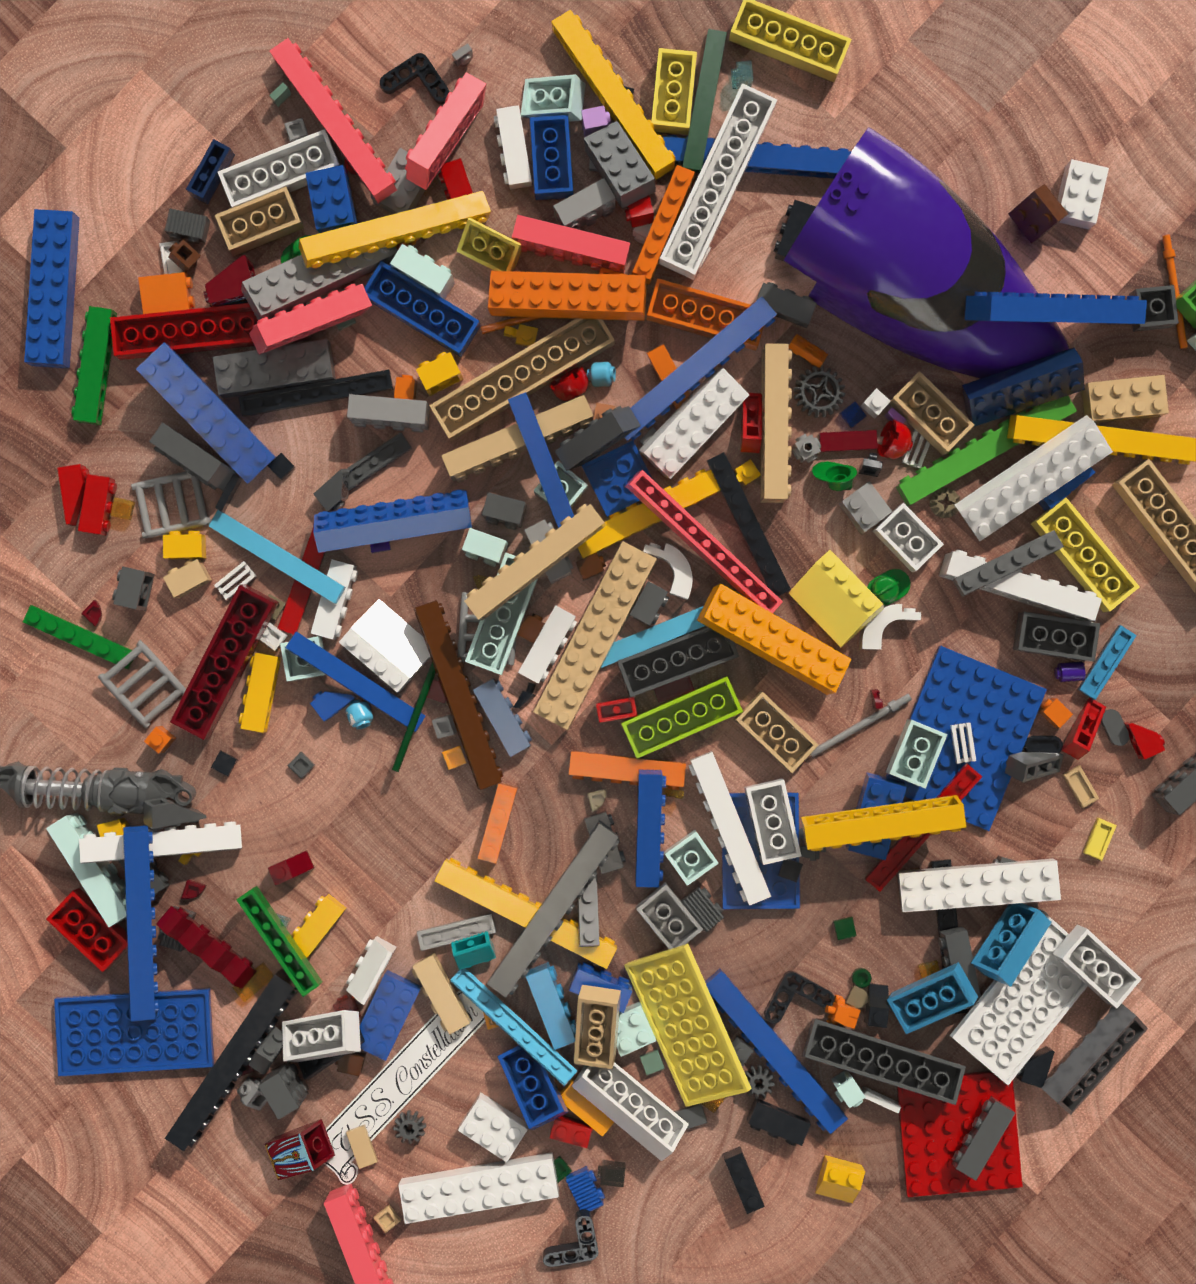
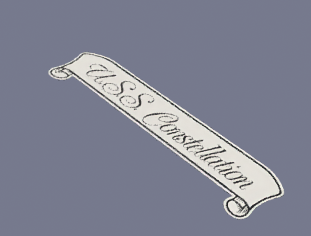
M458 991L457 994L471 1018L470 1024L449 1035L448 1031H444L440 1025V1016L435 1014L326 1128L335 1156L325 1162L324 1165L335 1172L341 1183L346 1185L352 1183L358 1174V1167L352 1163L355 1156L346 1131L365 1124L372 1141L484 1024L483 1011L461 991Z

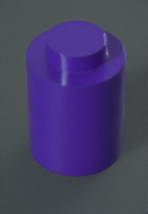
M1082 661L1058 663L1054 669L1055 678L1059 682L1085 680L1086 672Z

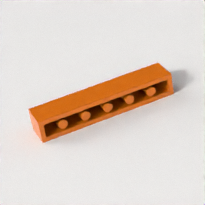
M679 165L674 170L632 272V275H645L646 283L649 285L694 180L695 172Z
M571 751L569 775H572V779L584 780V776L591 777V781L603 782L604 778L611 779L610 783L622 784L623 780L630 781L629 785L638 786L639 769L662 770L663 776H666L668 789L679 790V787H684L686 763Z

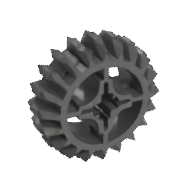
M814 366L812 373L809 369H806V376L800 374L801 380H796L795 384L799 387H794L793 391L799 394L794 395V399H800L796 403L797 406H804L801 412H804L806 409L809 410L807 416L815 412L814 417L818 418L821 412V416L825 418L826 411L829 415H832L833 409L836 411L839 409L837 404L843 403V400L839 397L845 396V393L840 391L845 388V385H839L842 378L836 380L835 377L838 373L835 372L831 375V368L824 372V366H821L818 372L816 366ZM813 378H822L821 382L817 385L806 383ZM827 382H829L832 385L834 395H832V392L828 391L826 387ZM822 386L821 389H822V392H823L824 394H821V395L816 399V397H817L816 393H817V392H815V390L817 391V390ZM804 389L811 394V403L806 399ZM819 400L832 401L827 406H816Z

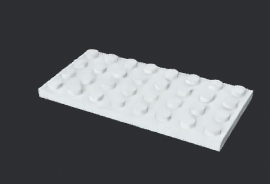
M1049 916L1046 917L1052 923L1012 986L1009 987L994 980L950 1034V1037L1007 1085L1011 1083L1087 988V985L1053 955L1054 951L1069 934Z

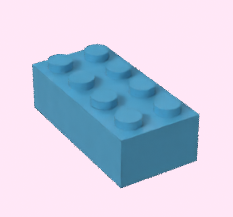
M1023 903L1008 904L971 964L983 975L1011 987L1052 922L1036 908Z
M549 962L531 968L526 975V979L554 1050L574 1043L576 1021L570 1018L572 1011L568 1001L564 1002L563 1000L565 993L561 983L557 984L556 982L557 972L554 965L550 966Z
M958 962L892 992L887 1001L904 1032L908 1034L974 1005L978 995Z

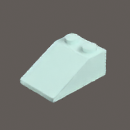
M576 74L525 79L521 116L530 118L568 115L569 122L581 121L586 84Z

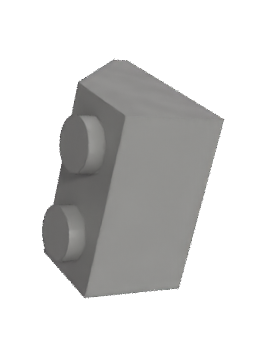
M870 481L839 503L860 534L865 533L892 512Z

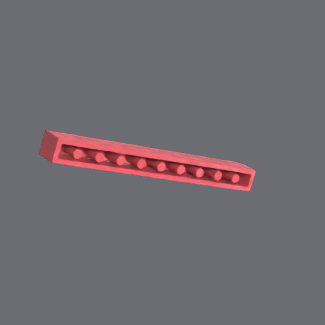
M289 38L271 49L270 53L275 62L326 130L376 202L380 203L397 191L394 185L396 180L392 174L384 171L385 165L379 157L377 159L374 157L375 151L369 143L365 144L363 142L364 136L358 128L355 130L352 127L354 124L348 114L344 116L342 113L343 107L338 100L334 101L331 98L333 94L327 85L323 87L321 84L323 80L318 72H313L310 69L312 65L307 57L302 58L300 55L302 51L296 42L292 44Z
M643 470L637 472L626 484L625 487L743 597L771 613H774L783 601Z

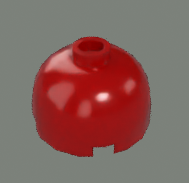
M577 367L561 376L559 382H556V380L552 381L549 387L558 399L568 402L582 396L587 391L588 377L583 367H580V369Z
M896 420L888 421L880 433L879 437H884L881 445L877 443V453L879 456L890 459H898L905 455L913 446L910 429L902 422Z

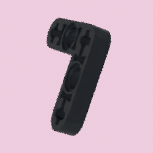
M422 53L413 55L384 74L380 79V87L386 94L396 92L417 77L420 78L436 103L445 104V99L449 93V89L427 56ZM417 60L423 61L424 65L422 67L417 65ZM410 64H412V67H414L415 69L414 73L412 71V68L409 66ZM407 69L410 72L409 76L401 78L399 76L401 70ZM429 74L435 75V82L427 83L425 80L426 76ZM394 75H396L399 83L394 79ZM387 80L392 82V87L386 86L385 82ZM437 86H438V88L440 89V91H441L442 93L445 92V93H444V95H445L444 98H442L441 96L437 97V96H438V92H437V90H436V87H437Z
M787 971L779 982L764 1014L768 1022L773 1024L780 1022L795 993L824 1008L827 1005L832 1006L835 998L833 993L825 987L795 971ZM794 975V979L801 983L799 990H797V984L791 983L789 985L788 977L791 978ZM805 985H813L814 990L811 994L803 992ZM818 988L821 989L819 991L821 995L826 996V994H828V997L830 998L829 1002L825 1001L824 1003H822V998L816 996ZM780 992H786L788 994V998L785 1002H779L777 1000V996ZM776 1002V1004H778L779 1006H782L783 1008L780 1009V1008L778 1007V1009H777V1011H776V1013L778 1014V1016H777V1017L774 1016V1017L771 1019V1018H770L771 1016H770V1014H769V1011H772V1012H773V1011L775 1010L776 1006H775L773 1003Z
M581 1209L575 1214V1226L579 1242L555 1245L544 1249L543 1262L546 1266L555 1267L597 1258L598 1243L593 1217L589 1210ZM582 1218H585L586 1225H583ZM585 1232L592 1234L590 1237L581 1236ZM587 1245L591 1246V1251H588ZM574 1251L575 1254L573 1256L566 1255V1252Z

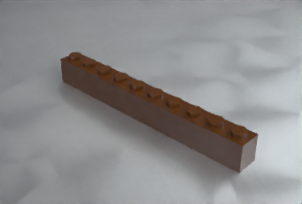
M437 600L415 607L413 609L477 788L482 790L501 783L503 773L500 766H496L494 761L497 757L494 749L489 747L488 741H490L487 730H483L481 724L484 723L483 717L475 708L477 701L475 695L470 694L468 687L471 684L468 676L463 674V661L461 657L458 658L455 651L458 648L455 640L450 638L451 628L448 621H444V608L441 603L438 604Z

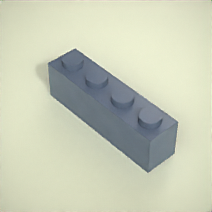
M493 678L473 689L509 756L512 757L531 746L530 741H532V738L527 730L525 732L522 730L520 725L523 722L518 714L514 715L511 708L514 706L509 697L505 698L502 694L504 690L499 680L495 681Z

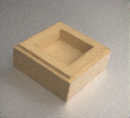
M390 1204L374 1216V1220L384 1233L401 1221Z

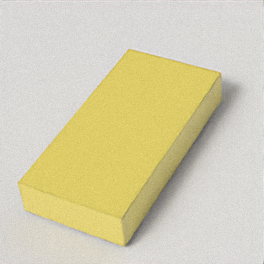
M1097 818L1083 853L1102 861L1117 825Z

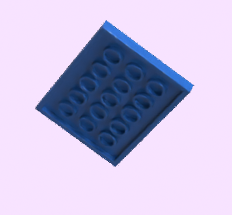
M787 792L799 843V793ZM729 793L771 897L749 905L747 901L743 902L739 892L742 890L740 883L736 884L732 873L735 870L733 865H728L725 855L728 853L726 848L723 847L722 909H800V874L796 883L778 876L783 861L765 865L761 863L746 794ZM799 857L792 858L791 860L799 862Z

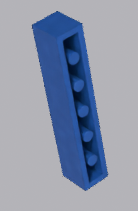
M639 769L636 887L659 888V881H663V870L660 869V863L664 861V851H660V844H664V832H661V825H665V814H661V808L665 807V795H662V788H666V776H663L662 770Z

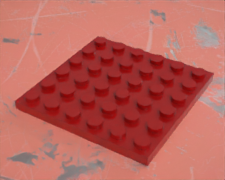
M991 1071L965 1073L956 1105L897 1087L898 1103L901 1106L899 1121L907 1197L1023 1187L1013 1080L1007 1085ZM993 1097L1010 1107L1015 1112V1115L977 1180H974L953 1166L952 1157L963 1145L962 1140L967 1133L969 1134L973 1128L972 1123L974 1119L980 1116L984 1102Z

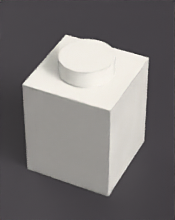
M876 388L860 407L875 419L890 403V400Z

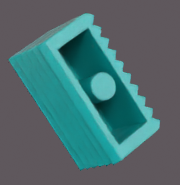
M487 931L451 943L453 957L459 970L470 968L482 962H489L496 958L495 948Z

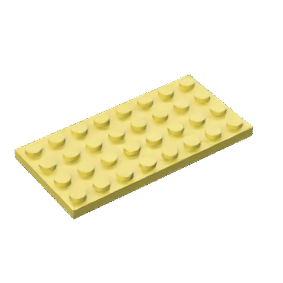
M689 944L643 957L624 965L685 1106L688 1107L748 1092L751 1086Z

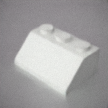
M378 936L374 940H369L365 947V950H367L365 957L361 956L356 964V967H358L356 973H351L346 982L349 985L347 991L363 1005L369 999L397 948Z

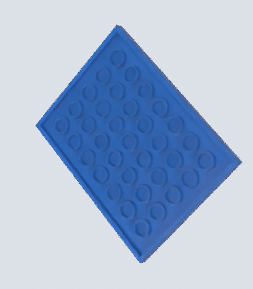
M940 645L909 718L948 734L925 789L890 774H886V777L904 782L907 786L905 797L915 801L932 799L939 795L967 763L982 778L961 800L964 804L965 820L970 824L990 831L1011 779V776L1005 773L1008 756L1022 752L1047 689ZM971 723L976 761L956 764L950 725ZM963 727L967 754L970 757L966 727ZM956 728L960 759H962L963 753L959 728Z

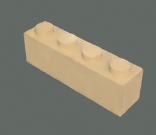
M435 952L416 962L412 966V973L415 979L420 980L422 983V992L425 997L429 996L433 1012L440 1016L442 1029L448 1031L450 1035L470 1024L471 1018Z

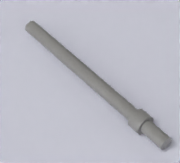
M906 694L896 701H890L886 707L817 746L810 755L814 758L885 715L900 710L899 707L912 700L911 696Z

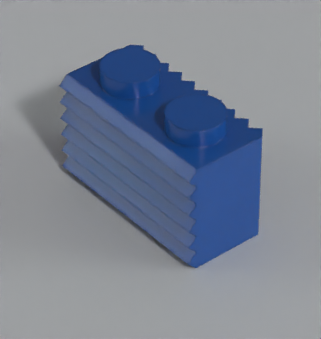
M587 1166L568 1174L566 1182L579 1209H586L591 1212L604 1205L603 1199H605L602 1188H597L595 1184L597 1178L594 1171H589Z

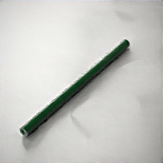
M432 662L393 764V771L399 772L436 674Z

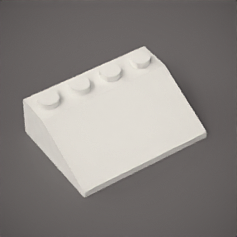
M380 599L339 641L342 646L397 693L402 691L430 658L423 636Z

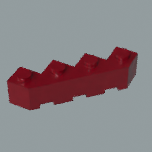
M170 906L156 925L167 936L178 940L190 953L200 957L211 969L221 973L232 985L243 989L257 972L252 966L254 963L246 956L243 958L232 950V946L227 941H221L211 934V930L206 925H200L188 916L189 913L182 907L177 909Z

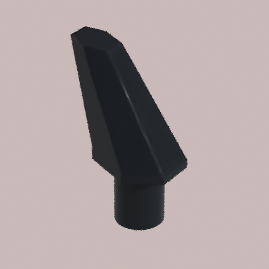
M528 683L526 691L522 690L514 708L521 709L536 696L533 694L535 684Z

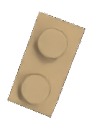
M192 558L184 563L185 566L180 569L177 567L167 572L168 575L163 577L174 598L179 599L212 581L202 560Z

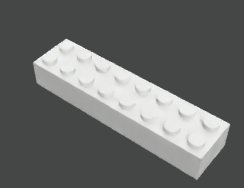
M1086 415L956 503L955 507L978 540L981 541L1113 451L1095 422Z
M961 550L952 551L945 554L939 576L953 581L954 578L987 562H985V558L980 556L969 557L967 552ZM1021 569L980 588L981 590L1059 615L1088 622L1096 620L1102 598L1096 597L1097 594L1094 592H1080L1075 586H1061L1059 581L1048 579V581L1042 580L1040 575L1033 573L1029 575L1023 574Z
M1055 859L903 870L897 872L902 912L1061 900L1058 865Z
M553 1152L510 1159L507 1162L499 1161L401 1178L398 1185L405 1224L559 1197Z

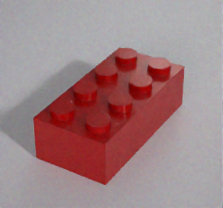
M80 888L73 890L46 918L51 925L102 972L109 969L128 949L127 932L118 923L108 927L90 897Z

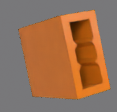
M187 273L138 277L143 314L195 308L194 296H191L190 290L193 288L192 278Z

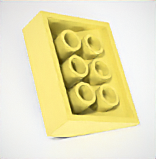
M831 550L824 554L788 593L840 648L884 610L883 603Z

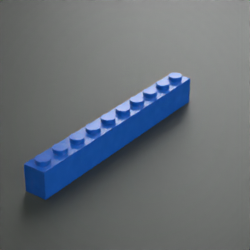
M676 135L663 137L667 150H671L676 158L674 166L679 165L683 167L688 136L686 138H678ZM707 138L703 165L716 140L714 138ZM764 142L757 145L745 172L834 179L852 151L846 148L830 150L829 147L815 149L808 145L792 147L791 144H781V146H777L770 142Z
M763 296L631 407L641 426L624 437L627 441L630 438L634 441L641 435L640 430L646 426L648 429L656 422L654 419L659 414L665 415L671 409L669 405L674 401L679 403L686 397L684 393L689 388L691 391L701 384L699 380L702 377H710L715 372V366L719 363L722 366L731 359L728 355L733 351L738 353L746 346L744 342L747 339H755L760 334V328L764 325L767 328L776 321L774 317L777 313Z
M148 826L123 827L130 1018L132 1022L155 1019V1012H159L158 1000H154V994L158 993V982H154V975H157V963H153V957L157 956L156 945H152V938H156V926H152V919H155V907H151V901L155 900L154 888L150 889V882L154 881V870H150V863H153V851H149V844H153L152 832H148Z
M721 968L711 975L705 983L711 997L718 1002L716 1004L717 1008L722 1013L726 1012L730 1016L729 1022L735 1029L739 1027L742 1030L741 1036L747 1043L751 1041L754 1044L755 1048L753 1050L760 1058L762 1056L768 1061L766 1065L773 1073L775 1071L778 1072L780 1075L778 1079L785 1087L790 1086L793 1090L791 1092L793 1097L798 1102L802 1100L806 1105L804 1107L805 1111L811 1117L814 1115L818 1119L816 1123L822 1131L827 1130L832 1134L848 1120L845 1113Z

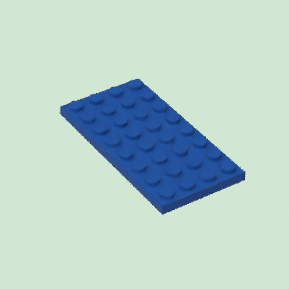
M210 988L158 991L157 994H154V1000H158L159 1012H155V1019L132 1022L130 1018L129 993L56 997L54 1005L58 1076L213 1067L214 1049Z

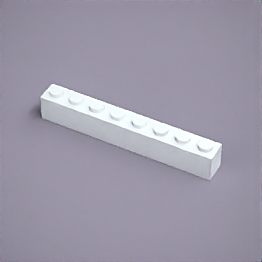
M710 751L691 759V764L688 765L692 776H697L699 782L695 784L699 793H703L706 800L703 803L706 811H711L713 818L710 821L714 830L718 829L720 836L717 838L721 848L725 847L728 854L725 855L729 866L733 865L735 872L732 875L736 884L740 883L742 890L739 892L743 902L747 901L749 905L771 897L713 752Z
M225 822L224 826L216 827V823L204 824V828H196V825L184 826L185 830L167 827L162 832L148 829V832H152L153 844H149V851H153V857L242 849L241 827L236 825V822ZM116 832L104 833V837H96V834L83 835L84 839H79L81 864L124 860L123 835L116 836Z

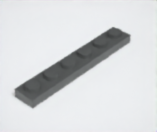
M1055 530L954 578L953 582L961 596L964 597L1062 549L1064 546Z

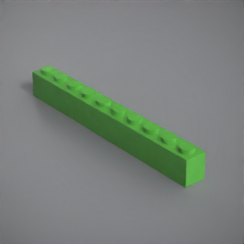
M1065 396L1032 407L1033 410L1028 413L1026 410H1023L1016 415L1060 421L1077 410L1070 397ZM1009 419L1000 423V428L996 431H993L991 428L982 434L983 438L977 441L974 438L965 443L967 447L960 450L958 447L949 452L950 456L943 459V457L936 459L932 462V467L927 469L924 466L915 471L916 476L910 478L908 475L899 480L900 485L896 489L906 506H910L1018 445L1019 443H1013V439L1007 438Z

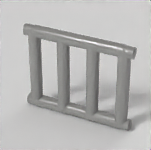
M188 472L131 484L137 496L144 532H142L143 539L166 535L170 531H184L209 525L211 522L210 517L208 518L200 481ZM190 478L192 479L200 519L193 521L188 519L180 482ZM173 482L181 523L170 526L162 485ZM154 487L163 526L153 530L151 529L143 489Z
M462 592L458 640V658L461 657L463 662H465L468 654L465 652L466 641H473L475 634L467 633V622H480L475 615L468 614V606L464 602L467 599L466 595L468 593ZM516 639L507 664L511 666L514 665Z
M139 640L136 648L108 672L100 674L98 679L129 713L147 729L154 718L181 695H184L186 689L146 644ZM143 653L150 661L117 688L110 679L139 654ZM156 667L163 676L133 702H130L124 696V693ZM169 681L176 690L144 717L137 710V707Z

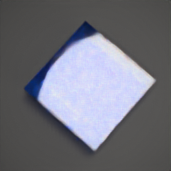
M856 401L839 413L850 428L867 417Z

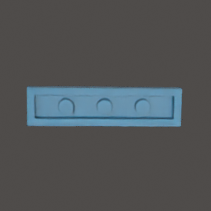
M1118 625L1077 690L1096 700L1137 635Z

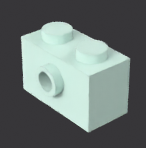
M844 1070L831 1079L837 1089L835 1094L841 1102L845 1101L849 1108L859 1106L863 1099L866 1098L849 1071Z

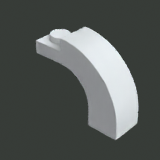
M654 543L645 544L643 552L664 560L672 568L674 579L669 594L688 600L693 577L686 557L677 548L667 543L664 550L660 549V545Z
M902 604L884 607V610L861 630L859 649L881 650L882 633L890 622L894 620L918 621L921 620V612H916L914 608H904V612H902Z

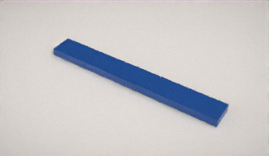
M525 392L508 399L559 528L562 526L560 524L561 521L568 516L574 517V514Z
M297 631L294 633L285 647L287 650L408 727L414 711L413 707ZM422 713L420 714L414 732L417 731L418 727L425 718V715Z

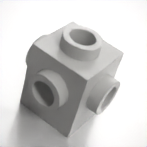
M804 434L795 439L796 443L792 446V452L797 460L799 459L801 463L804 461L810 463L818 458L817 455L821 452L819 449L821 444L817 437L814 438L813 435L807 437ZM805 444H808L811 450H806Z
M248 1076L237 1093L241 1097L240 1101L245 1106L260 1111L267 1102L258 1087L262 1079H254Z

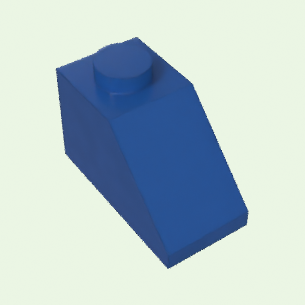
M320 691L312 697L313 701L310 704L325 722L357 697L353 694L329 691L323 693Z

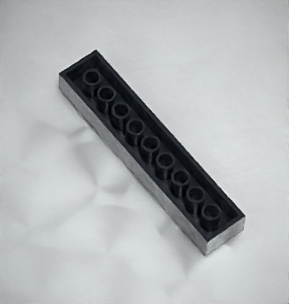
M283 968L274 974L164 1138L182 1151H185L188 1146L192 1148L199 1140L204 1129L214 1116L212 1115L219 1110L225 1101L222 1098L225 1099L234 1088L235 1084L233 1081L236 1083L246 1070L244 1065H248L256 1052L255 1049L257 1050L267 1037L265 1033H269L278 1022L276 1017H280L289 1006L287 1001H291L297 994L298 989Z

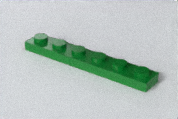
M34 605L29 606L23 623L114 664H117L132 651V649ZM133 660L124 668L129 669Z

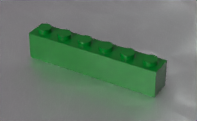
M89 306V310L85 314V322L87 324L86 330L82 334L84 345L80 351L81 366L77 370L78 387L74 390L76 401L71 411L73 420L78 423L102 425L113 347L110 317H117V313L112 309Z
M258 886L236 899L302 997L317 988L323 981Z

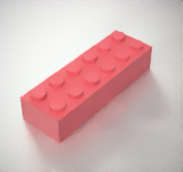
M467 72L462 79L459 78L457 80L454 91L448 93L443 107L440 106L436 111L434 120L428 122L425 129L426 132L423 135H419L415 148L408 151L405 167L407 180L427 190L482 109L486 83Z
M517 214L512 240L521 244V252H527L528 250L535 252L534 254L540 257L548 255L557 261H572V264L576 266H583L584 264L590 266L593 270L600 271L602 267L624 274L630 253V242Z
M355 283L351 284L340 293L338 290L327 294L328 297L324 299L317 297L312 299L310 304L306 306L302 303L294 306L290 312L286 313L283 310L276 313L272 319L265 317L258 320L249 333L258 354L261 355L363 315L372 306L363 284L358 286Z
M350 1183L330 1191L324 1206L354 1283L393 1284L392 1279H388L386 1274V1263L384 1260L381 1261L379 1256V1245L377 1242L374 1243L372 1238V1227L370 1224L367 1225L365 1220V1209L363 1206L360 1207L358 1202L359 1194L357 1189L353 1188Z

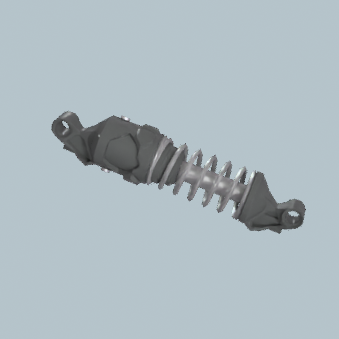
M19 761L6 766H0V788L13 798L19 808H29L33 803L37 809L42 804L43 795H46V805L49 809L54 806L56 796H59V806L62 810L66 808L69 797H72V808L77 810L82 797L87 811L92 806H95L100 812H108L112 816H123L125 813L144 814L143 801L171 797L177 804L186 806L196 797L195 788L183 781V775H171L163 769L155 772L129 771L128 768L115 767L113 770H105L103 773L98 769L91 774L87 769H82L78 773L74 768H70L65 772L61 767L54 771L49 767H44L40 771L36 766H26ZM44 771H49L51 775L49 780H43L42 774ZM57 771L62 772V781L55 780ZM70 772L75 773V782L68 781L67 776ZM82 773H87L88 776L81 782L80 777ZM183 791L188 793L189 799H185L182 796Z

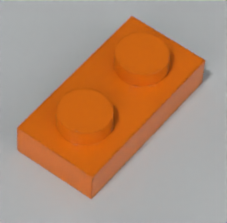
M798 334L795 335L789 344V349L794 354L800 355L811 365L818 368L821 367L828 356V353Z

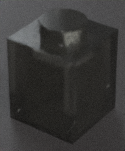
M602 1160V1166H598L597 1178H600V1185L624 1187L625 1162Z

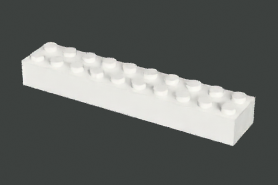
M742 83L659 260L660 265L692 280L695 279L773 113L777 99Z

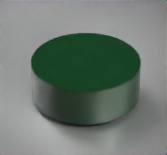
M865 968L855 969L851 976L852 982L859 988L869 986L872 980L870 972Z

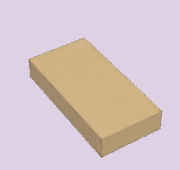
M1080 765L1062 774L1081 808L1099 799Z
M365 1124L346 1131L359 1169L377 1163L378 1159Z

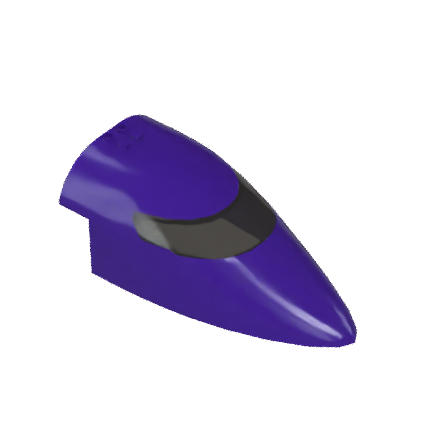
M870 127L867 128L783 260L816 281L808 297L812 298L813 302H816L817 305L886 345L950 371L981 379L1070 349L1067 339L1057 322L965 320L966 296H975V292H1003V295L1004 292L1019 293V295L1020 293L1038 292L997 236L948 185L904 149Z

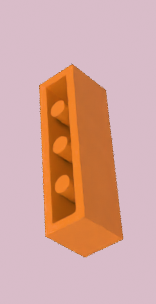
M504 783L498 784L478 859L497 863L518 787Z

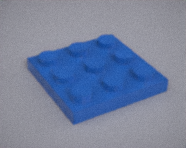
M630 441L582 465L607 517L640 501L625 487L637 472L643 470L651 477L634 441Z

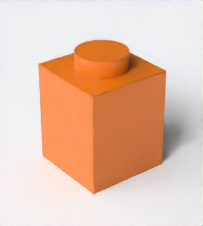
M411 375L396 377L394 398L415 400L416 379H413Z
M1057 698L1046 699L1041 704L1042 708L1038 711L1054 728H1061L1073 715Z
M156 726L144 742L160 754L165 753L176 737L163 726Z

